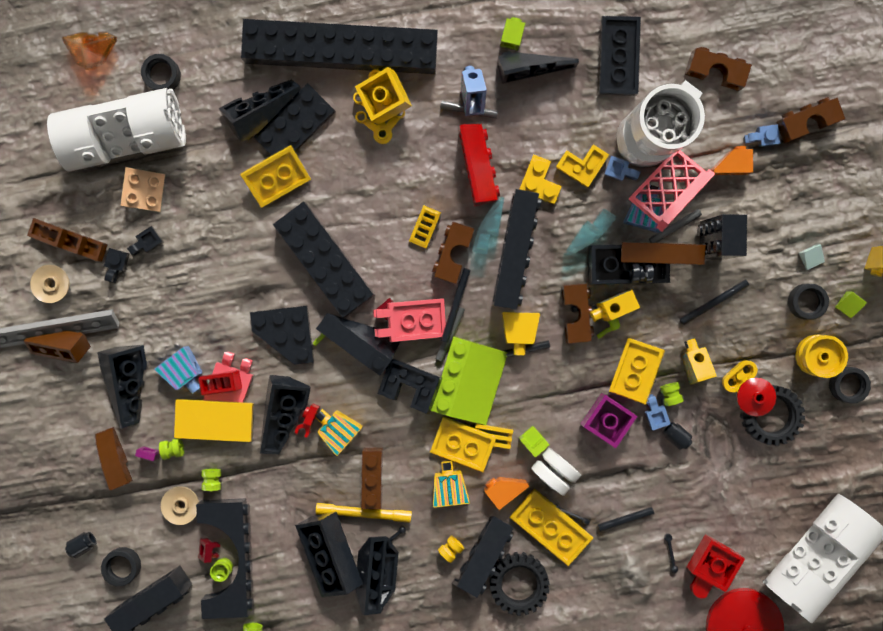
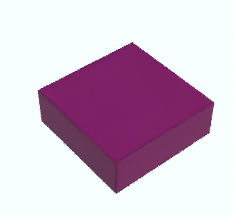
M143 446L136 450L135 456L155 461L160 457L159 450Z

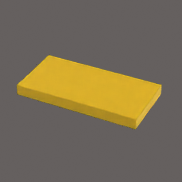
M176 399L174 438L251 442L254 403Z
M535 488L510 515V519L567 566L593 540V536Z

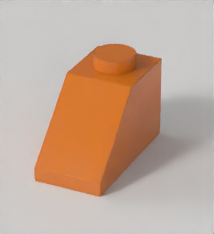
M746 146L734 147L711 171L715 175H748L753 173V149H746Z
M498 477L497 479H490L485 484L484 491L500 510L530 486L526 480Z

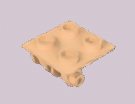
M125 167L120 206L160 212L165 174Z

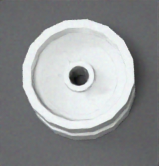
M548 447L542 455L544 460L550 465L548 466L544 462L537 460L531 468L545 484L565 496L570 490V486L563 477L575 483L581 477V474Z

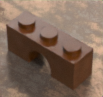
M705 47L695 48L691 52L684 75L703 80L708 76L710 68H717L723 75L721 86L740 91L746 86L752 64L746 63V60L740 58L732 59L724 53H712Z
M827 97L817 101L818 105L814 107L809 104L799 108L800 112L794 114L793 111L781 115L782 119L776 123L778 124L783 142L787 143L809 134L807 128L808 118L814 119L819 129L845 120L838 98L830 100Z
M452 222L451 226L447 225L444 236H447L445 244L441 243L438 252L441 258L439 262L435 261L432 270L435 273L434 277L454 284L457 283L462 265L454 263L450 253L456 246L469 247L474 228Z
M587 284L561 286L563 305H574L579 313L575 322L564 324L566 343L590 342L591 337H594L593 325L590 326L592 307L588 306V299L591 298L590 287H587Z
M364 447L362 451L361 509H381L383 448Z

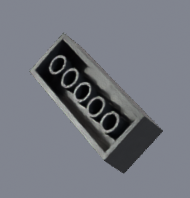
M515 189L513 193L492 306L517 310V306L521 307L523 295H520L521 288L525 287L527 276H524V270L529 267L530 257L527 254L528 250L532 249L534 237H531V233L536 230L538 218H535V213L540 210L541 199L538 198L539 193Z
M303 201L273 224L342 318L348 316L375 295L306 202Z

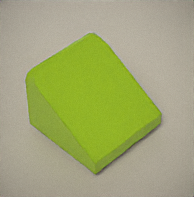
M851 291L846 292L835 307L849 318H852L867 302Z

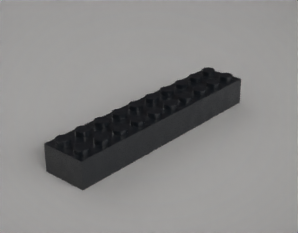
M243 19L241 59L246 64L365 71H372L374 69L382 71L389 67L395 72L436 74L438 30Z

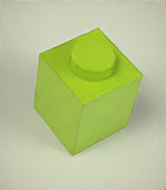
M515 17L506 19L500 43L501 47L519 50L525 23L521 19Z

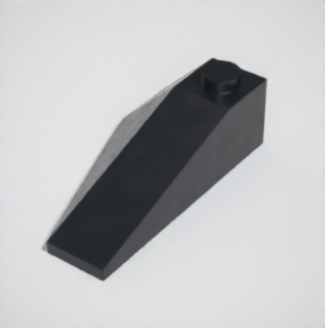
M508 51L498 57L497 63L501 81L504 84L576 68L579 64V59L518 52L512 53Z
M291 79L271 86L268 92L259 93L257 91L252 93L253 97L245 100H242V97L235 99L220 107L219 111L236 137L243 142L259 133L301 88Z
M329 313L324 316L316 327L319 332L378 375H381L391 362L401 342H390L389 337H375L374 329L378 328Z
M144 345L114 347L97 352L100 370L119 427L123 429L139 423L142 406L141 390L145 382L143 381V375L147 367Z
M269 375L260 454H280L292 428L299 421L300 414L307 407L311 389L309 385L289 376Z

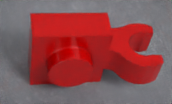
M313 403L310 407H306L302 416L305 420L296 427V434L300 428H304L306 430L304 437L309 436L311 426L320 408L319 405Z

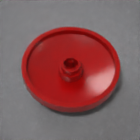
M738 588L724 593L713 603L707 615L706 631H784V621L777 605L764 593L750 588Z

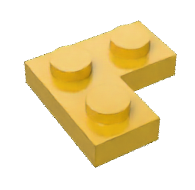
M594 144L583 160L566 150L555 168L588 188L609 154Z
M533 154L519 189L539 193V199L554 205L562 186L544 179L551 161Z

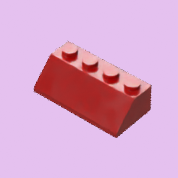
M482 124L459 125V136L474 207L497 202V197H500L498 185L495 186L493 178H496L494 166L491 167L489 159H492L491 149L486 146V140H488L487 130L483 129Z

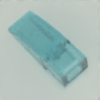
M500 197L486 214L475 237L472 253L487 255L490 236L498 237L504 197Z
M602 209L593 223L585 221L564 255L569 256L592 244L611 226L617 216L606 209Z

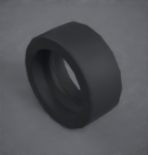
M151 55L144 60L141 66L143 82L152 90L163 88L174 90L181 80L179 66L167 55ZM160 62L168 64L172 70L170 80L162 85L154 83L150 77L152 68Z
M801 284L790 292L788 306L795 317L814 320L826 313L829 306V297L827 292L817 284ZM806 290L815 292L818 297L817 309L811 313L803 312L798 305L800 294Z
M845 367L840 374L830 378L829 389L837 400L849 404L859 403L869 395L871 381L863 370L856 367ZM846 374H854L860 381L858 392L853 396H846L840 390L841 379Z
M119 547L111 551L101 564V574L104 580L116 587L131 583L138 576L141 569V560L138 554L133 549L127 547ZM117 556H123L131 563V573L126 577L117 576L111 569V561Z

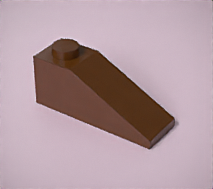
M72 331L25 338L24 340L31 354L78 363L91 347L83 333Z

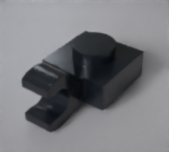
M150 226L135 236L138 242L129 246L127 250L134 256L143 249L146 253H149L164 242L155 228Z
M111 248L108 249L104 266L108 267L109 270L105 274V281L116 283L119 270L125 272L130 253Z

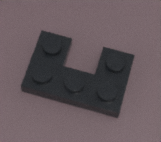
M392 358L386 368L377 394L397 401L402 385L406 384L416 388L410 407L425 414H430L442 377Z

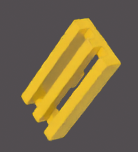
M475 424L476 429L508 433V437L491 435L496 436V439L507 441V444L495 442V447L511 448L513 429ZM473 439L478 444L487 445L481 440Z

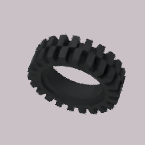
M772 385L775 389L776 397L781 399L788 408L789 417L786 425L779 431L766 432L758 425L756 416L743 412V414H740V418L744 421L741 423L746 427L745 431L753 439L767 445L780 446V443L787 444V440L792 441L795 439L793 437L795 434H800L798 429L804 426L801 421L805 420V416L802 415L805 409L801 407L802 401L797 399L798 396L792 393L791 390ZM758 394L756 400L760 401L762 396Z
M514 552V555L510 556L509 553L506 555V558H501L498 564L495 563L494 567L496 569L492 577L489 578L492 597L495 599L497 606L500 605L504 612L507 610L508 614L511 615L514 612L517 616H521V613L529 615V611L532 610L534 613L537 611L536 607L539 606L541 608L543 606L542 602L547 600V593L549 594L550 582L545 567L538 559H535L531 554L528 556L524 552L522 554ZM516 567L529 569L537 579L535 591L530 597L523 600H514L508 597L502 589L504 575Z

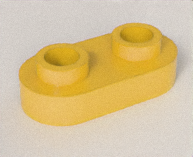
M748 360L739 362L722 378L723 388L729 392H738L743 382L757 375L758 369L756 364ZM745 366L748 367L747 373L743 372ZM733 379L734 383L730 386L729 380Z

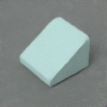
M821 244L799 252L806 270L825 262Z

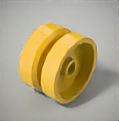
M815 334L807 336L800 341L796 348L795 358L799 368L806 374L831 378L840 374L846 367L848 352L843 342L836 337Z

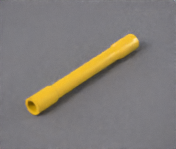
M317 503L316 515L337 512L339 516L411 523L412 511L361 509L359 507L336 506L324 503Z

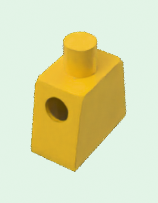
M502 312L506 343H514V355H525L526 344H534L540 313Z

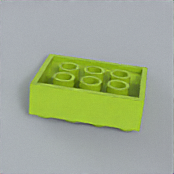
M453 336L441 376L442 381L431 411L486 425L505 365L507 352Z

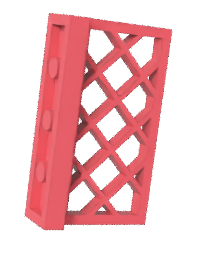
M679 150L668 157L628 200L658 224L656 228L663 232L708 184L715 173L710 169L706 172ZM675 156L679 157L683 165H674L673 158ZM670 169L671 177H662L661 170ZM674 169H683L684 177H675ZM688 169H693L699 175L697 177H689ZM650 182H659L660 190H650ZM663 182H672L673 190H664ZM676 182H685L686 189L677 190ZM638 194H647L648 202H641L636 196ZM651 194H660L661 202H652ZM664 194H673L674 202H665ZM652 207H662L663 214L659 217L653 212Z

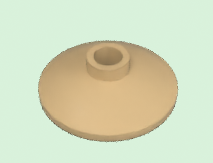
M44 265L33 273L30 286L32 293L38 300L45 303H55L66 296L70 282L68 275L62 268L55 265ZM52 281L55 282V287H51Z
M182 486L174 487L164 494L161 500V511L165 519L170 523L184 525L191 522L197 516L196 504L199 503V500L191 489ZM183 501L185 503V507H181L179 505V502Z

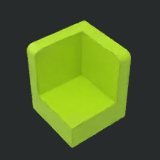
M531 426L519 437L520 441L535 458L550 445L534 426Z

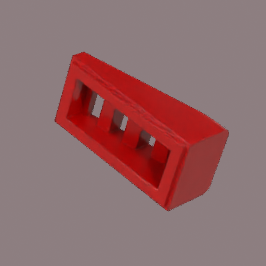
M239 370L198 377L202 396L242 389ZM223 377L225 378L226 387H224ZM207 380L210 381L211 390L208 388Z

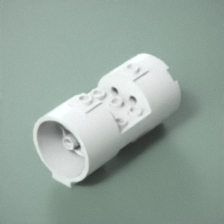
M686 80L681 85L666 84L651 91L618 127L616 137L618 151L621 156L634 166L650 167L661 163L693 142L700 134L704 125L705 113L702 102L699 99L703 93Z
M167 88L136 94L102 104L87 105L51 113L47 121L48 135L54 154L60 165L69 172L106 164L111 159L140 152L146 155L178 148L186 144V133L180 117L179 102L173 89Z
M837 494L816 518L811 528L794 548L784 556L763 583L799 612L800 615L810 623H813L883 541V526L856 504Z

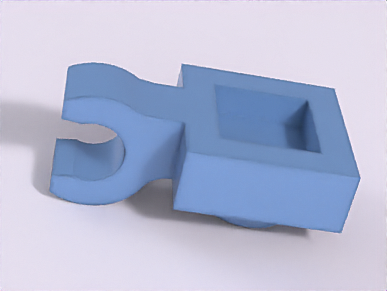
M778 124L756 128L757 132L744 136L745 143L758 142L759 147L780 144Z
M611 156L604 175L623 181L624 176L637 180L640 172L628 168V161Z
M651 394L647 401L650 410L645 411L651 430L654 431L670 425L665 406H658L656 397Z

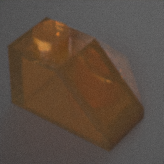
M79 32L64 36L62 40L77 65L86 70H94L97 66L105 63L117 42V37L108 32H99L98 36L88 34V32Z

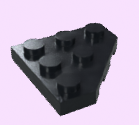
M308 306L250 312L252 332L294 365L314 362Z

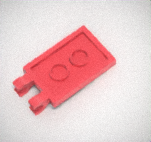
M443 298L387 303V309L373 310V315L376 318L388 317L389 328L374 329L375 337H389L390 342L442 337L446 325Z
M229 351L225 352L222 363L216 362L212 374L239 370L231 367L235 354ZM245 358L241 362L239 372L242 389L233 392L205 395L203 400L244 402L253 378V374L248 373L253 360ZM223 377L224 387H226L225 378ZM210 381L208 384L209 390H211Z

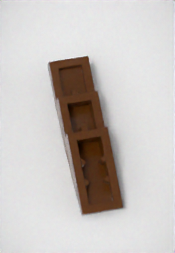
M33 218L27 236L98 262H102L108 246L106 243Z
M622 242L621 262L705 265L706 245Z

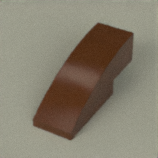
M112 427L95 434L98 455L109 490L111 491L133 481L126 465L128 460L115 428Z

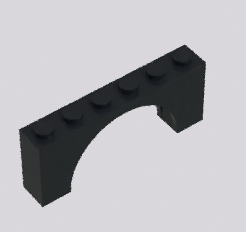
M246 498L201 500L196 504L197 523L212 525L225 532L233 541L239 558L238 571L234 581L223 590L205 594L201 599L202 619L248 617L251 611L254 610V599H251L253 580H250V572H252L253 566L252 561H249L252 545L251 542H248L251 525L247 522V515L250 514V505L247 504Z

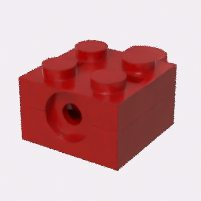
M705 534L686 566L692 574L696 575L690 584L691 591L698 598H706L713 585L727 592L745 558L738 552Z

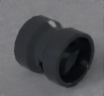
M631 264V283L644 282L645 284H652L654 277L652 264H645L644 266Z

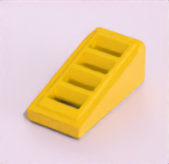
M423 205L409 242L426 249L441 216V212ZM424 214H430L435 218L434 220H432L428 217H425ZM424 220L428 223H431L432 226H426L422 224L421 221ZM419 227L429 231L428 235L418 231ZM416 234L426 238L425 242L415 238Z

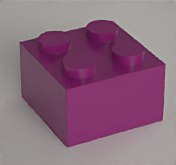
M601 392L580 424L614 448H617L637 418V415Z

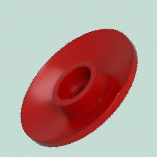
M750 378L739 387L737 402L741 410L746 414L763 416L774 407L776 392L772 384L767 380ZM758 394L762 396L760 401L756 400Z

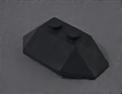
M387 536L369 537L358 551L357 569L363 584L356 588L355 592L364 616L381 614L384 609L383 607L395 592L399 552Z

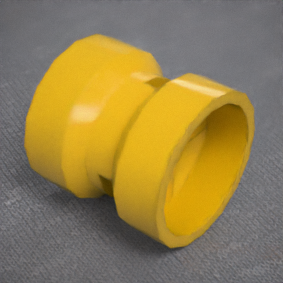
M451 535L447 539V543L441 545L438 551L448 562L452 563L455 560V556L465 548Z

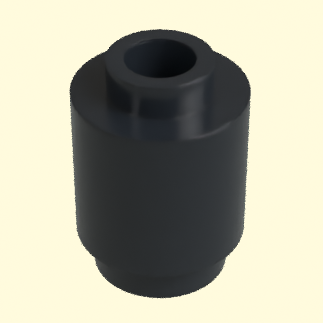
M671 422L663 431V434L666 435L665 438L679 450L687 449L693 442L691 440L692 435L678 423Z
M83 532L66 542L65 551L68 556L78 558L94 548L97 544L96 538L91 532Z

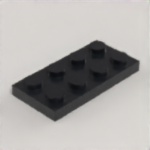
M601 17L599 95H638L641 17Z
M307 83L254 138L271 155L290 145L296 152L336 111Z

